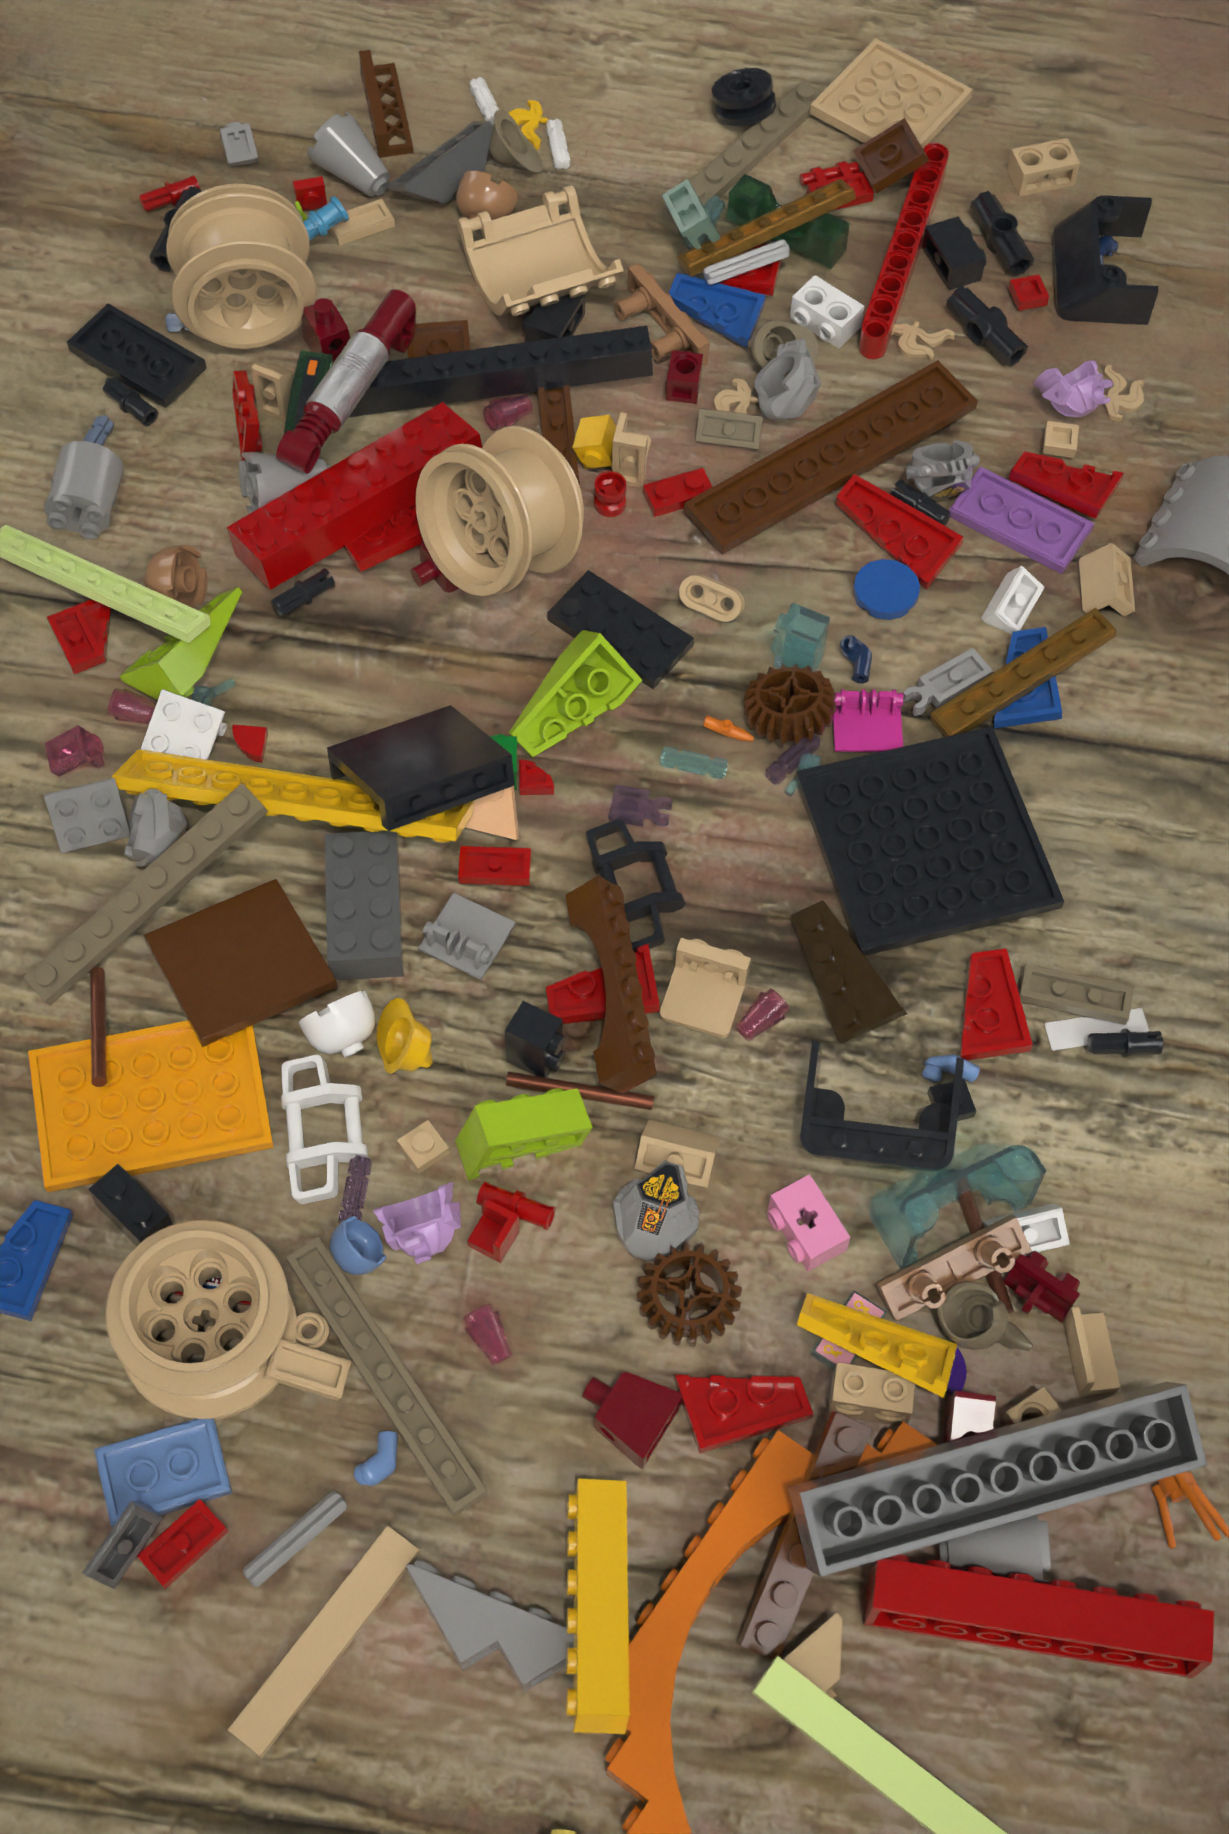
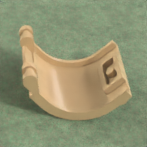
M573 185L564 187L561 192L555 194L553 191L544 193L542 195L544 205L491 220L487 211L477 213V217L472 219L467 217L457 219L458 231L464 245L463 249L474 280L486 304L496 315L501 316L512 313V316H517L528 312L530 306L538 303L541 304V307H546L559 301L558 297L569 294L570 298H575L586 294L588 288L599 286V289H604L616 284V279L623 273L624 270L620 259L614 260L608 268L595 253L580 215L577 194ZM566 204L568 213L559 215L558 206ZM481 230L483 239L474 241L472 232Z

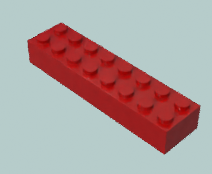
M444 402L438 404L227 526L236 557L272 590L343 548L345 543L371 528L375 529L379 523H385L394 514H400L399 511L404 508L414 506L416 504L417 483L426 463L453 445L469 444L483 448L480 433Z
M901 1554L877 1560L868 1576L863 1624L865 1626L1187 1678H1194L1213 1663L1214 1611L1202 1609V1604L1195 1601L1179 1600L1174 1605L1162 1603L1158 1596L1140 1593L1135 1594L1134 1598L1118 1596V1591L1113 1588L1094 1587L1092 1591L1076 1589L1075 1583L1064 1580H1053L1049 1585L1034 1582V1577L1019 1573L1009 1574V1578L993 1576L992 1570L983 1567H968L967 1571L951 1569L950 1563L939 1560H928L926 1565L909 1562V1557Z

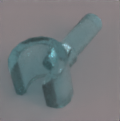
M229 679L212 688L197 686L193 691L191 700L211 706L214 697L235 687L236 683L233 679Z
M810 753L803 754L798 771L820 766L821 757ZM795 776L784 791L790 797L798 787Z

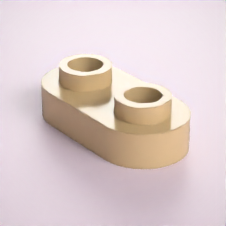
M696 574L689 576L682 581L679 588L680 599L687 607L719 621L728 622L734 620L744 610L745 601L737 589L705 575ZM696 585H700L703 588V595L701 597L697 596L694 592ZM726 598H730L733 601V608L731 610L727 609L724 605Z

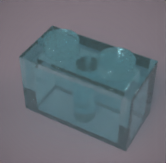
M792 603L787 614H780L774 628V632L778 633L771 650L775 652L774 667L780 669L782 663L785 667H793L797 662L799 668L803 669L810 665L812 671L815 672L824 657L830 617Z

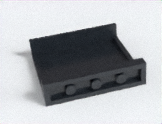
M452 705L327 747L331 778L335 780L348 776L380 807L382 826L388 831L515 785L512 754Z

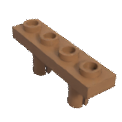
M639 263L629 267L627 290L631 295L615 302L614 309L618 318L624 321L636 313H640L643 310L647 311L666 333V336L650 342L652 357L656 361H660L662 358L670 355L672 350L703 354L702 367L707 365L708 351L710 349L707 336L695 328L689 316L679 310L670 294L664 292L657 285L651 273L646 272Z
M1011 1214L884 1279L876 1285L891 1317L898 1321L925 1306L934 1309L940 1307L946 1300L947 1292L958 1283L975 1281L994 1270L1001 1273L1008 1272L1013 1268L1015 1260L1020 1254L1025 1255L1032 1250L1017 1217Z

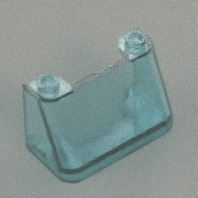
M999 1143L977 1144L953 1156L951 1164L944 1170L938 1172L922 1171L880 1191L871 1202L869 1215L897 1265L902 1269L917 1261L919 1256L916 1250L917 1241L934 1227L938 1219L939 1208L958 1200L962 1194L968 1191L974 1192L979 1189L988 1205L996 1200L1005 1201L1011 1204V1208L1015 1213L1031 1205L1046 1174V1169L1034 1151L1026 1146Z

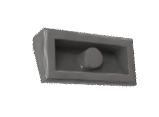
M131 1501L82 1573L114 1589L154 1532L162 1517L150 1506Z

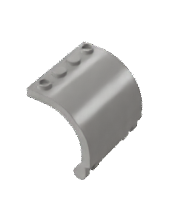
M1212 456L1194 463L1188 462L1177 471V478L1172 487L1165 493V500L1159 511L1153 516L1152 524L1147 534L1140 540V547L1133 559L1143 567L1167 558H1191L1211 564L1229 574V456Z

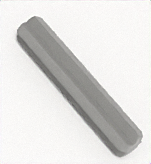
M781 239L707 266L703 269L704 279L708 285H713L782 260L790 255L789 245L785 240Z
M335 1491L327 1494L243 1568L242 1571L246 1579L254 1587H259L346 1510L347 1505L343 1498Z

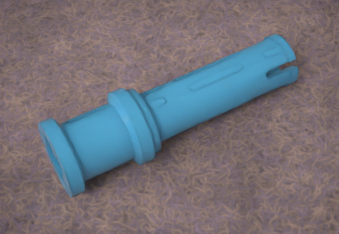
M332 196L328 204L316 212L310 211L303 223L307 229L310 241L318 235L325 237L328 235L329 229L341 221L347 222L349 216L341 202L335 196Z

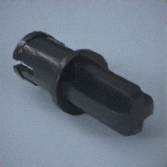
M116 377L105 380V384L102 387L103 391L119 404L123 412L131 413L144 426H150L156 421L158 417L157 409L143 400L140 392L136 389L128 388Z
M901 479L894 484L904 494L892 488L890 495L943 525L949 522L950 511L930 499L927 493L919 492Z
M324 568L303 582L300 580L294 582V587L271 600L274 612L279 616H284L303 604L310 605L313 598L334 588L335 581L333 577H326L330 572Z
M1122 1029L1120 1033H1091L1088 1035L1087 1048L1093 1054H1121L1123 1058H1128L1131 1054H1161L1163 1050V1037H1161L1162 1033L1160 1031L1130 1032L1129 1029Z

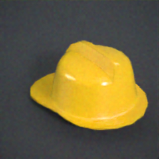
M395 998L391 1000L380 1016L376 1035L378 1049L386 1073L392 1074L398 1069L411 1072L419 1067H430L433 1063L430 1049L432 1042L431 1031L413 1017L405 999Z

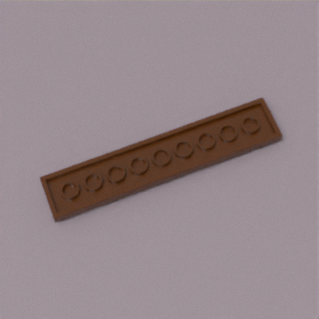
M937 360L685 502L684 512L723 555L843 486L854 474L857 476L864 474L975 410L978 400Z

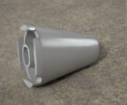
M345 112V117H341L339 114L334 115L315 133L314 138L317 142L314 148L309 145L308 157L316 165L370 197L382 195L388 189V184L390 183L388 170L356 119L348 112Z
M242 453L241 456L245 460L239 461V481L242 497L248 496L251 506H245L249 514L331 466L329 464L326 465L323 459H318L313 470L306 474L277 460L276 454Z
M1038 1514L940 1542L941 1561L950 1563L951 1569L967 1571L968 1567H983L992 1570L993 1576L1009 1578V1574L1019 1573L1034 1577V1582L1050 1585L1052 1581L1043 1580V1572H1049L1048 1569H1051L1047 1521H1039Z

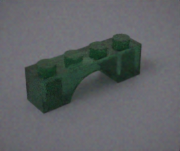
M744 174L729 192L727 219L741 226L781 207V205L776 200L770 185ZM825 213L770 240L776 242L783 239L791 250L832 269L847 250L850 223L832 214Z

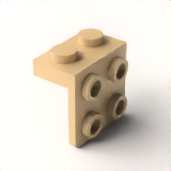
M681 938L676 951L675 968L660 1009V1018L665 1022L719 1038L728 1037L748 980L751 958L744 956L737 950H722L709 946V944L699 939L688 940Z

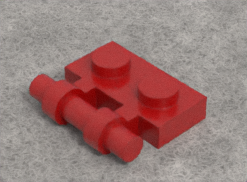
M846 161L837 162L835 166L822 169L820 166L811 168L810 172L800 174L799 176L801 185H807V194L838 179H842L852 187L856 199L834 210L873 201L874 191L864 171L860 172L857 161L851 163Z

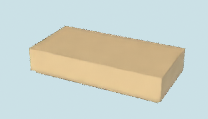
M379 199L347 210L349 220L347 222L341 221L332 227L330 231L338 245L341 246L395 227V221L383 199Z
M280 1339L277 1347L268 1359L263 1378L339 1401L342 1398L351 1360Z

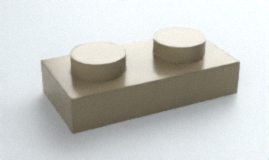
M700 408L695 441L759 449L763 416Z

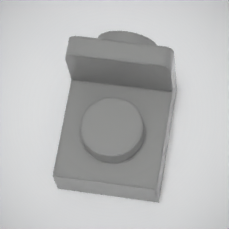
M233 122L220 129V141L224 147L229 168L258 162V155L249 123Z

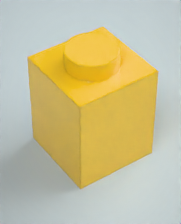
M610 415L580 419L572 448L585 469L612 466L613 438L617 426Z

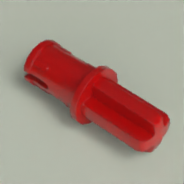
M194 175L171 184L165 182L164 187L141 194L139 196L141 206L145 211H151L169 204L176 206L183 191L188 190L190 186L200 189L199 183Z

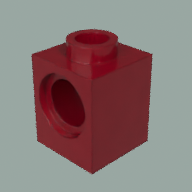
M672 350L667 376L666 401L697 404L702 376L703 354Z

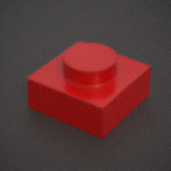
M323 176L293 181L295 202H300L303 211L319 209L327 204Z
M1040 274L1010 279L1009 291L1018 311L1048 305L1049 295Z

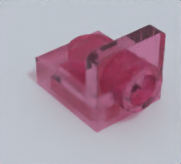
M79 725L45 743L50 772L58 777L86 762L96 768L105 765L102 755L104 751L102 741L96 734L88 732Z

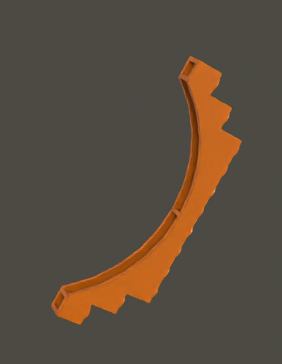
M903 1421L896 1432L889 1428L877 1446V1449L882 1453L866 1444L857 1468L934 1447L937 1444ZM779 1430L771 1440L764 1437L752 1455L757 1461L749 1473L742 1469L730 1487V1490L734 1492L733 1496L726 1505L720 1501L707 1520V1523L712 1526L703 1538L699 1535L694 1537L684 1553V1556L688 1558L687 1562L680 1572L675 1568L672 1569L660 1588L665 1594L656 1606L651 1602L646 1606L636 1622L641 1626L640 1630L633 1640L629 1639L630 1716L624 1734L628 1738L625 1742L618 1738L604 1759L610 1763L606 1770V1776L646 1805L643 1810L635 1806L621 1828L627 1834L692 1833L674 1772L670 1719L675 1675L688 1633L713 1588L742 1554L776 1527L787 1522L793 1507L788 1487L803 1483L814 1454Z

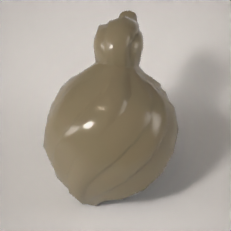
M965 1281L956 1284L947 1292L943 1305L937 1308L939 1323L944 1333L962 1348L981 1350L989 1348L997 1342L1010 1349L1030 1351L1033 1347V1343L1029 1341L1024 1333L1015 1324L1008 1321V1310H1006L1005 1303L999 1300L998 1294L989 1286L980 1282Z

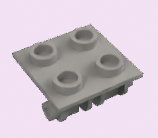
M115 778L44 795L61 853L130 837L125 809L122 806Z
M453 893L434 923L428 921L424 926L423 934L426 936L418 950L482 980L516 925V922Z

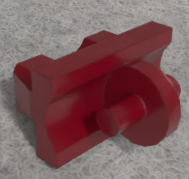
M1032 1251L1026 1257L1020 1254L1004 1280L1005 1285L1013 1289L1015 1294L1026 1300L1021 1309L1023 1313L1028 1315L1035 1306L1046 1315L1049 1314L1062 1323L1080 1295L1077 1292L1080 1281L1069 1273H1061L1056 1278L1045 1270L1049 1264L1047 1258L1037 1251Z

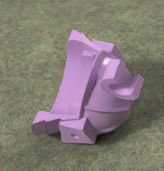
M1090 360L1084 362L1065 376H1062L1057 368L1047 369L1036 378L1033 386L1043 393L1042 396L1052 401L1051 404L1057 412L1065 416L1083 417L1093 412L1099 404L1110 403L1111 398L1104 396V389L1112 387L1113 381L1109 379L1103 380V374L1097 372L1096 362Z
M454 1182L441 1185L437 1190L425 1195L374 1209L373 1212L378 1217L377 1219L384 1224L382 1228L386 1243L394 1250L401 1249L406 1254L414 1256L416 1264L431 1260L432 1255L443 1252L451 1242L454 1230L461 1228L459 1202L451 1203L454 1194L452 1192Z

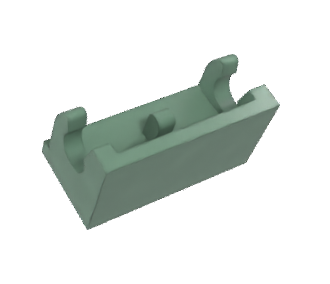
M688 179L662 195L683 237L687 236L694 248H701L697 240L701 234H707L713 243L721 239L700 197Z

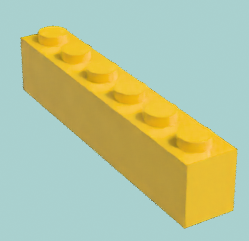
M578 1479L575 1494H568L567 1519L574 1520V1531H568L567 1557H574V1569H568L566 1593L567 1595H574V1608H567L566 1634L574 1635V1648H567L566 1674L574 1675L573 1689L567 1688L566 1716H573V1732L625 1734L630 1716L627 1481Z

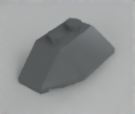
M473 121L412 168L388 184L389 189L422 201L438 202L439 204L450 201L454 198V193L458 189L460 179H462L466 171L483 172L485 170L493 130L491 121Z

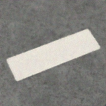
M1142 1008L1130 1010L1129 1020L1126 1025L1091 1017H1080L1044 1024L1053 1051L1086 1046L1088 1035L1091 1033H1120L1122 1029H1129L1130 1032L1149 1031Z

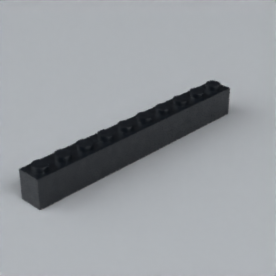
M639 326L386 361L349 417L434 406L442 402L449 404L536 392L538 388L544 387V390L563 388V385H570L572 387L652 376V348L648 327Z

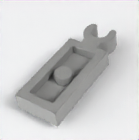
M971 648L919 677L918 687H909L904 691L903 703L911 699L919 701L913 707L912 713L914 716L924 713L927 705L931 702L938 709L991 675L993 670L976 650Z

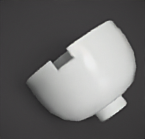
M359 991L328 1004V1007L321 1010L319 1015L315 1011L298 1022L305 1037L314 1048L326 1054L342 1052L344 1058L364 1049L362 1042L372 1034L375 1027V1013L366 991Z

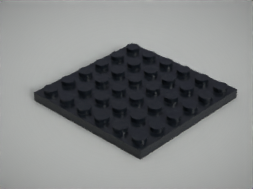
M993 726L796 771L795 780L852 938L865 956L1063 907L1064 899Z

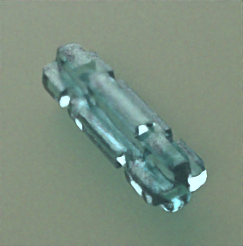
M668 746L664 747L661 752L660 765L664 767L674 768L675 765L679 766L678 770L706 775L707 772L711 773L710 777L723 779L727 772L728 760L714 757V760L709 759L710 755L682 750V753L677 752V748Z

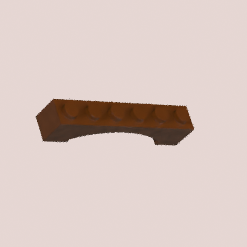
M596 876L566 894L565 897L570 925L588 934L597 950L604 974L606 989L605 1023L599 1048L593 1051L598 1081L600 1085L620 1093H625L657 1075L654 1062L655 1053L649 1037V1021L643 1006V991L636 970V956L630 939V925L624 908V894L618 885Z

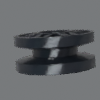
M742 68L733 70L715 81L711 88L713 101L716 103L717 119L729 126L755 124L772 114L777 106L772 76L763 69Z

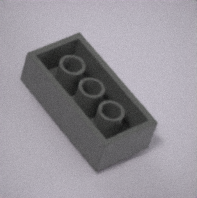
M367 831L325 834L327 961L329 969L336 981L404 977L397 832Z

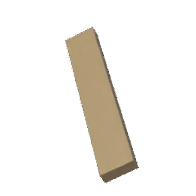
M387 1525L229 1727L228 1732L262 1759L407 1571L406 1566L415 1561L420 1554V1550Z

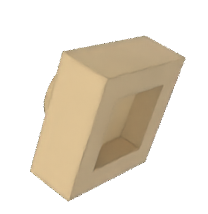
M1047 421L1042 454L1075 458L1079 425Z
M429 1120L397 1140L398 1147L418 1174L450 1154L448 1145Z

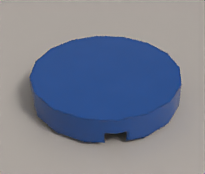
M881 559L871 561L859 570L855 576L853 595L856 604L861 609L864 608L869 611V615L878 619L891 620L905 616L913 606L915 607L918 602L920 583L916 574L907 565L896 560Z

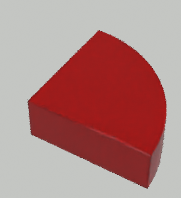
M233 724L232 732L237 747L250 760L263 763L268 738L267 727Z
M519 759L520 795H554L552 777L536 766V763L533 761Z

